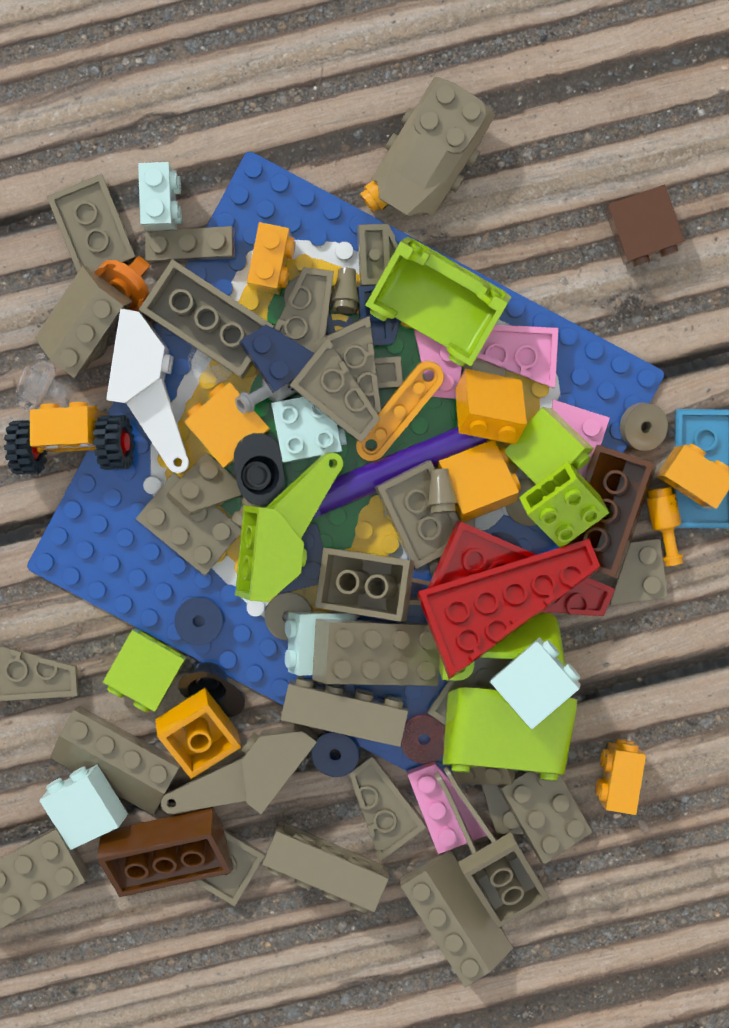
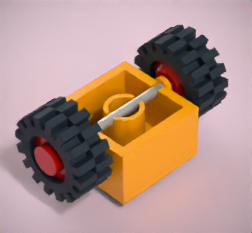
M70 402L69 407L66 408L59 407V404H41L40 409L30 410V420H19L9 423V426L6 428L7 435L4 436V440L7 441L6 445H4V450H7L5 458L9 460L8 467L15 475L41 473V470L45 468L44 464L47 462L45 455H47L48 451L72 452L94 450L95 456H98L96 461L100 464L101 469H129L132 465V459H134L133 450H135V445L133 444L135 438L134 434H132L133 427L130 425V419L127 418V415H108L99 411L97 406H87V402Z

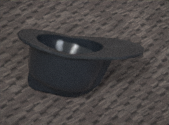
M252 433L240 440L234 451V467L240 493L248 502L255 505H267L282 493L285 486L279 446L272 437L263 433Z
M195 661L190 672L184 675L178 683L180 693L187 699L206 688L227 717L236 716L245 707V698L242 692L228 682L225 670L218 664Z

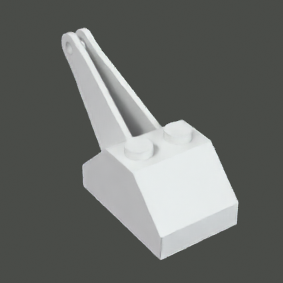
M120 309L106 400L126 403L168 468L175 473L184 472L189 467V458L164 382L166 373L171 374L174 357L169 355L170 350L143 314L137 311ZM176 458H180L182 460V465L180 467L176 466L174 463Z

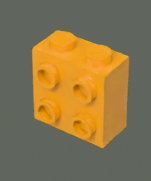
M259 222L247 284L251 290L280 295L281 288L287 289L290 271H288L289 268L286 267L287 259H293L296 246L295 238L291 236L289 228Z
M465 368L455 388L459 433L516 444L527 426L522 380Z
M230 382L226 386L223 383L216 386L209 393L212 398L204 405L200 402L194 405L186 413L189 418L184 421L223 468H227L234 462L235 448L238 442L245 436L252 433L266 434L271 430L255 410L243 414L237 409L235 398L240 393Z
M495 440L488 441L439 461L438 469H449V476L458 502L455 505V510L460 521L463 523L517 502L519 490H521L520 482L515 473L510 474L506 465L509 464L506 452L503 447L498 448Z
M617 739L616 743L608 742L607 749H602L600 767H604L602 779H597L595 796H599L598 800L605 810L632 815L637 813L646 754L639 749L638 745H634L633 741Z

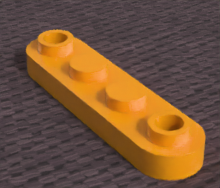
M432 360L422 361L408 375L381 408V412L377 413L380 417L377 424L362 443L356 442V449L360 457L367 461H375L380 459L441 386L444 375L438 363ZM431 370L434 373V377L431 380H425L422 377L424 371ZM368 440H375L377 446L374 449L367 448L366 442Z

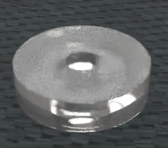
M191 348L188 357L189 367L192 374L200 382L208 385H218L226 382L233 375L231 371L219 363L214 366L208 365L207 359L209 357L196 348Z

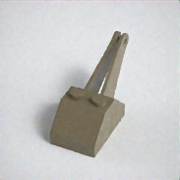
M323 548L315 608L404 622L407 621L409 605H421L418 597L410 596L412 582L429 586L430 581L413 578L415 565L413 560L366 552Z
M300 724L263 729L259 735L253 732L241 749L245 753L244 755L167 792L161 800V807L166 813L175 814L246 801L249 806L262 814L317 743L319 734L310 727ZM169 799H174L176 805H170Z
M447 766L443 769L451 784L492 842L477 850L450 790L440 773L436 772L435 777L449 801L472 852L471 855L459 861L458 864L497 928L550 898L513 833L510 832L496 839L459 787Z

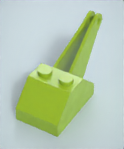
M337 453L323 454L267 507L244 505L235 596L249 601L269 602L301 574V569L305 566L307 560V551L304 549V542L301 538L343 467V460ZM330 460L333 461L332 467L329 466Z

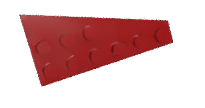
M457 520L428 588L535 556L536 554ZM588 577L540 613L604 616L615 589Z
M583 540L419 591L417 596L448 679L450 680L599 569L600 564L590 540Z

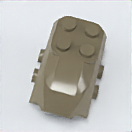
M434 77L415 109L409 108L403 116L401 124L404 127L399 135L393 133L385 146L388 152L371 178L378 185L379 199L408 217L418 213H426L433 217L449 192L452 190L456 193L465 177L461 173L466 165L472 167L480 154L477 147L495 117L494 112L479 98L455 83L440 77Z

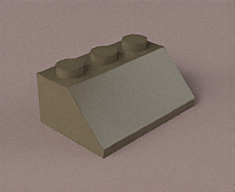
M83 265L35 339L50 361L75 378L86 371L118 324L120 309L127 310L133 301Z

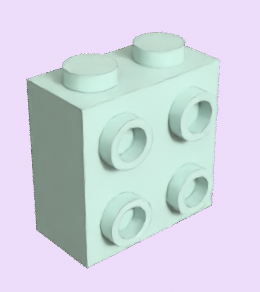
M169 162L138 163L141 226L146 232L177 230V224H182V209L178 205V201H176V194H181L180 176L177 175V171L173 170Z
M304 397L271 403L283 463L318 457L325 453L342 452L341 446L347 445L344 429L338 428L333 420Z
M338 611L288 612V620L285 622V634L288 638L285 665L288 668V672L298 676L313 674L316 619L356 620V614Z
M540 637L490 681L531 730L578 691L581 686L578 682L581 677L570 664L564 666L557 658L560 653L549 640L543 642Z
M98 764L89 769L83 766L70 774V778L64 781L61 778L54 780L46 786L47 792L39 800L70 850L119 828L128 815Z

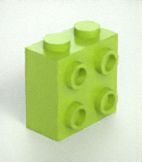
M542 407L527 424L517 443L510 444L504 451L535 484H538L567 461L575 469H582L591 458L589 454L594 448L552 408Z
M568 461L519 497L527 515L560 548L609 514L601 496Z
M135 628L129 634L103 683L108 685L107 690L120 698L126 695L135 700L133 705L147 713L149 710L155 712L161 705L187 657Z

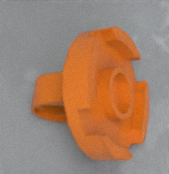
M140 255L129 266L116 260H106L94 273L133 301L128 309L140 312L141 305L149 295V289L142 276L151 265Z

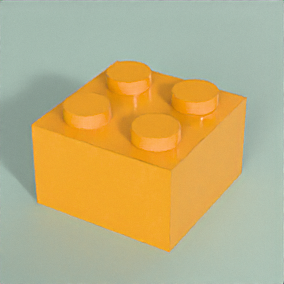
M692 443L690 445L675 446L656 477L705 509H717L729 491V466L718 460L715 462L709 461L704 457L706 452Z
M206 688L155 719L157 737L191 779L241 748L237 728Z

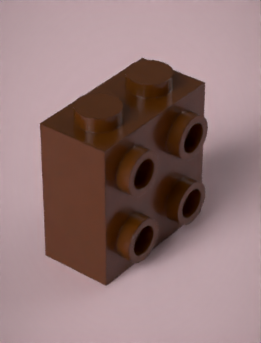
M665 184L610 203L604 209L624 265L632 262L633 267L649 262V256L660 253L661 257L676 253L679 251L677 246H680L685 241Z

